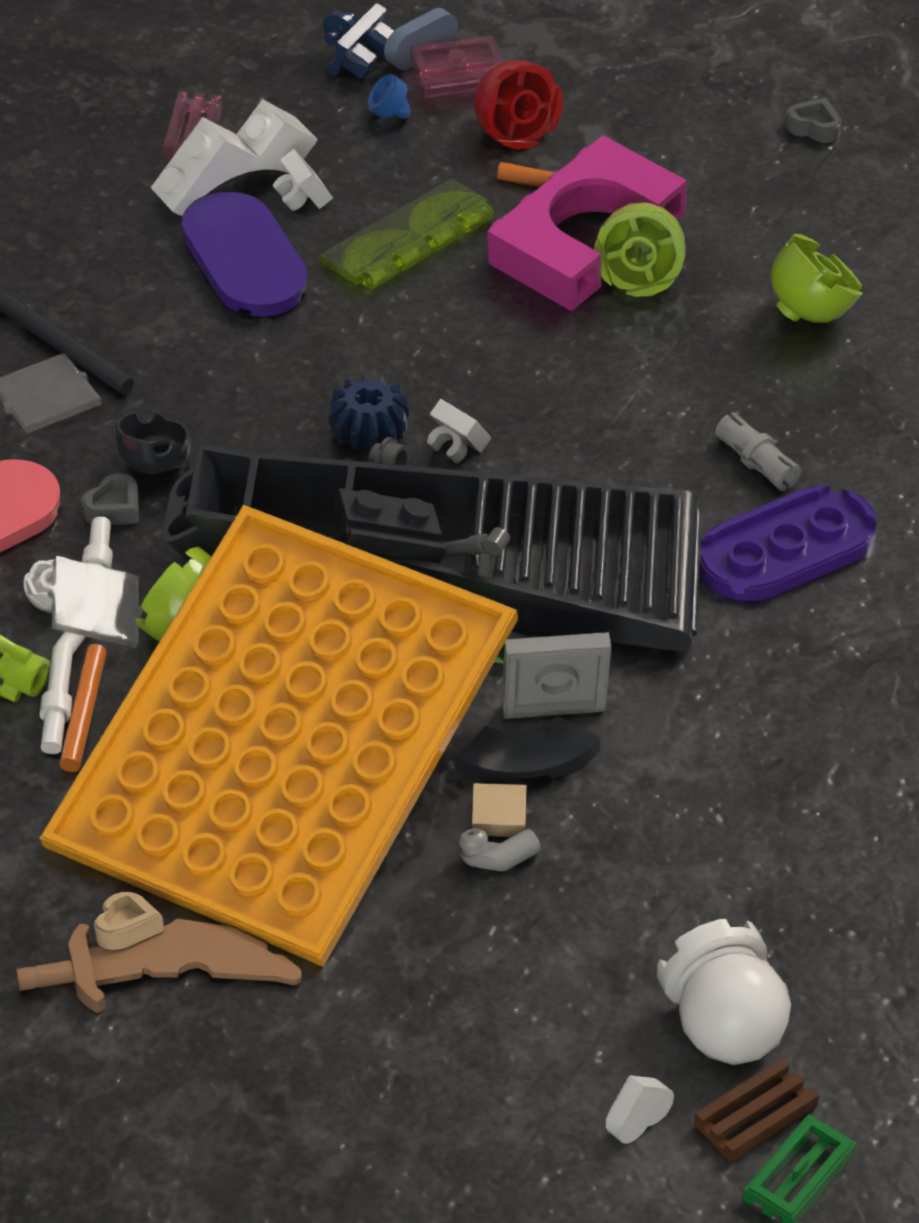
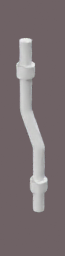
M96 517L92 520L89 545L83 550L81 567L85 573V584H87L83 596L81 611L52 650L48 691L42 695L39 713L40 718L44 721L41 750L46 754H58L61 752L64 724L70 720L72 697L68 694L72 656L101 617L105 576L111 571L113 557L112 550L109 547L111 521L106 517Z

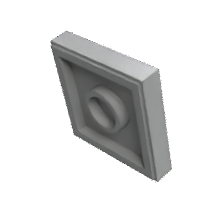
M609 632L505 640L501 701L503 718L605 711L611 655Z

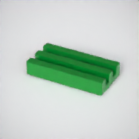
M808 1114L744 1188L743 1201L751 1206L755 1202L761 1204L763 1214L770 1218L776 1214L782 1218L781 1223H798L855 1155L857 1143L811 1114ZM814 1134L821 1137L806 1156L793 1168V1171L774 1193L767 1190ZM832 1146L837 1147L790 1204L786 1202Z

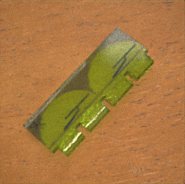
M451 178L321 253L320 262L357 285L363 281V285L374 289L398 275V270L405 271L430 256L432 251L437 252L464 236L465 231L471 232L494 218V211L488 204V199Z

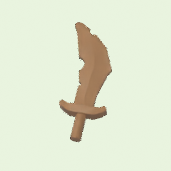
M176 919L164 926V932L119 950L104 949L101 946L88 949L90 942L89 926L79 924L68 942L69 960L16 969L19 991L74 982L78 999L96 1013H100L105 1009L104 993L97 986L139 979L143 974H148L151 977L178 978L179 974L198 968L207 971L212 978L277 981L290 985H297L302 979L301 969L287 957L280 954H272L268 951V944L235 927Z

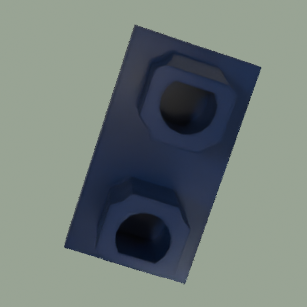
M376 3L358 22L357 17L353 13L337 10L331 12L324 19L323 29L326 34L324 39L329 45L336 44L335 49L337 56L327 65L325 69L327 72L336 77L345 68L362 80L371 71L378 58L377 55L365 47L367 46L381 57H385L384 48L386 41L394 31L382 22L387 9Z

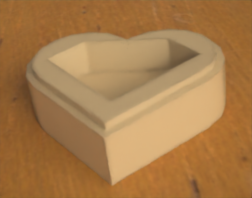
M120 892L110 896L103 903V913L96 918L94 930L99 946L104 949L119 950L164 932L162 915L142 896L133 892Z

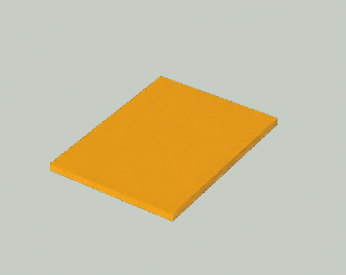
M243 505L39 839L42 846L226 926L235 927L256 939L324 967L505 644V640H507L518 620L517 610Z

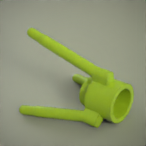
M0 635V653L3 654L0 659V678L3 679V685H0V696L13 702H17L22 693L31 697L37 696L48 679L51 666L50 661Z

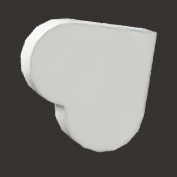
M630 1075L606 1117L607 1131L624 1144L633 1142L643 1134L648 1126L655 1125L666 1116L673 1104V1091L655 1078Z

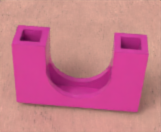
M602 135L589 147L583 148L576 158L564 168L554 172L548 181L535 192L525 196L519 205L505 217L496 220L487 231L489 264L566 309L573 311L601 287V253L565 234L557 226L563 220L579 213L597 211L612 214L615 210L630 203L644 202L663 207L678 221L686 214L687 180Z

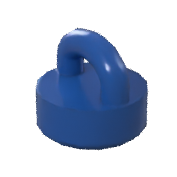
M393 74L383 76L373 86L369 94L368 109L381 119H387L393 115L406 119L411 115V108L406 99L407 84Z

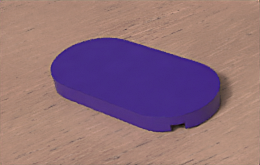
M218 192L203 196L187 207L182 217L184 242L216 294L228 308L239 312L240 307L250 310V315L268 317L287 312L301 301V295L304 291L306 293L307 289L306 266L263 202L243 193Z
M821 485L801 489L722 522L707 531L701 541L700 577L713 591L730 599L740 601L769 599L864 557L872 549L875 542L876 513L867 500L859 494L843 489V493L830 491L831 486Z

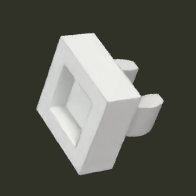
M292 149L280 159L290 174L279 177L274 182L273 187L283 197L282 200L292 211L302 207L307 197L319 209L333 199L315 171L295 149Z
M442 399L438 401L430 413L440 427L435 428L430 433L427 443L433 450L438 452L446 441L453 440V444L448 449L446 455L456 464L465 457L467 445L482 453L492 439L477 420Z

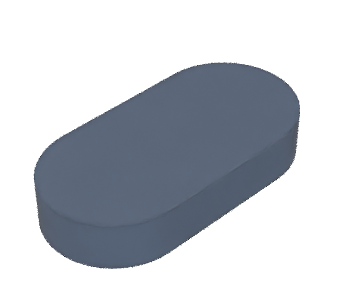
M436 8L397 28L386 41L384 48L385 59L397 69L407 70L441 52L450 45L457 33V19L446 10Z

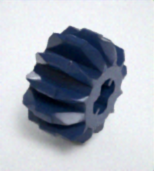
M363 375L361 381L357 383L345 380L344 387L334 390L333 397L331 398V409L328 411L331 432L335 433L339 444H351L354 452L359 451L361 448H369L371 450L376 443L381 444L387 437H392L395 440L403 439L407 430V419L409 418L407 397L402 395L399 384L387 385L384 377H380L376 381H369Z

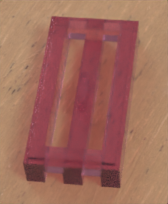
M178 92L164 142V157L173 158L179 150L176 147L186 111L191 112L182 144L198 124L201 112L208 113L206 119L218 124L222 109L221 95L213 94L211 101H205L204 93H196L194 99H188L187 92Z

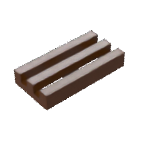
M781 1058L695 1113L694 1125L731 1163L818 1106L819 1094L813 1088L806 1090L803 1087L804 1079L798 1073L791 1075L789 1073V1064ZM788 1096L793 1098L792 1101L731 1140L726 1138L727 1135L744 1124H751L762 1117L766 1110Z

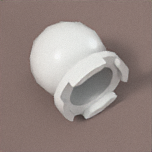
M718 919L700 925L680 936L675 941L679 951L668 962L659 960L657 964V977L669 999L673 1003L679 1004L683 1031L692 1043L708 1058L731 1065L759 1060L777 1047L789 1022L791 1002L786 984L767 962V947L753 923L746 921L744 927H730L727 919Z

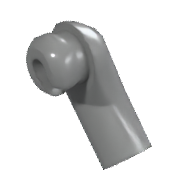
M478 828L465 831L459 838V845L462 849L460 856L469 866L500 872L509 870L541 851L540 842L535 833L530 829H525L502 843L488 842L487 833Z

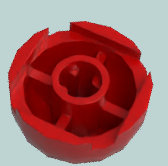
M520 59L503 61L486 72L479 81L474 94V110L480 127L493 140L504 146L516 150L535 147L540 143L534 140L542 138L546 132L551 134L557 127L563 111V93L560 85L555 83L552 77L553 74L547 68Z

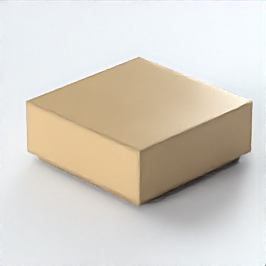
M474 783L472 829L478 828L485 831L487 836L513 837L525 830L526 785Z

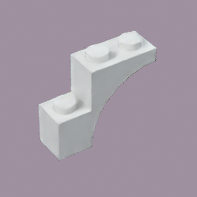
M262 99L237 134L202 117L151 186V189L174 213L183 216L187 207L195 200L205 196L218 185L238 175L266 169L289 173L280 159L292 149H295L304 159L318 139L295 116Z

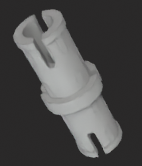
M732 412L731 416L727 414L720 420L715 430L716 436L741 456V462L748 469L752 470L755 468L758 472H761L780 491H786V486L790 489L796 484L801 475V468L779 451L773 438L766 433L760 434L747 424L738 413Z

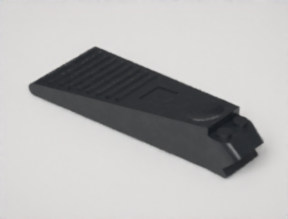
M204 444L198 447L195 468L184 473L176 481L170 492L162 532L163 539L187 562L192 560V558L185 552L199 546L210 556L214 554L243 505L345 543L346 536L341 535L333 506L339 488L353 491L369 490L378 495L402 499L417 498L426 503H432L442 532L440 543L468 539L470 536L485 533L489 535L496 527L507 531L510 535V542L498 556H492L488 553L481 555L464 554L443 557L441 563L436 564L415 559L370 554L516 609L518 620L513 629L561 636L609 632L610 642L673 651L688 649L692 644V636L697 635L702 511L698 509L696 494L690 491L256 453Z

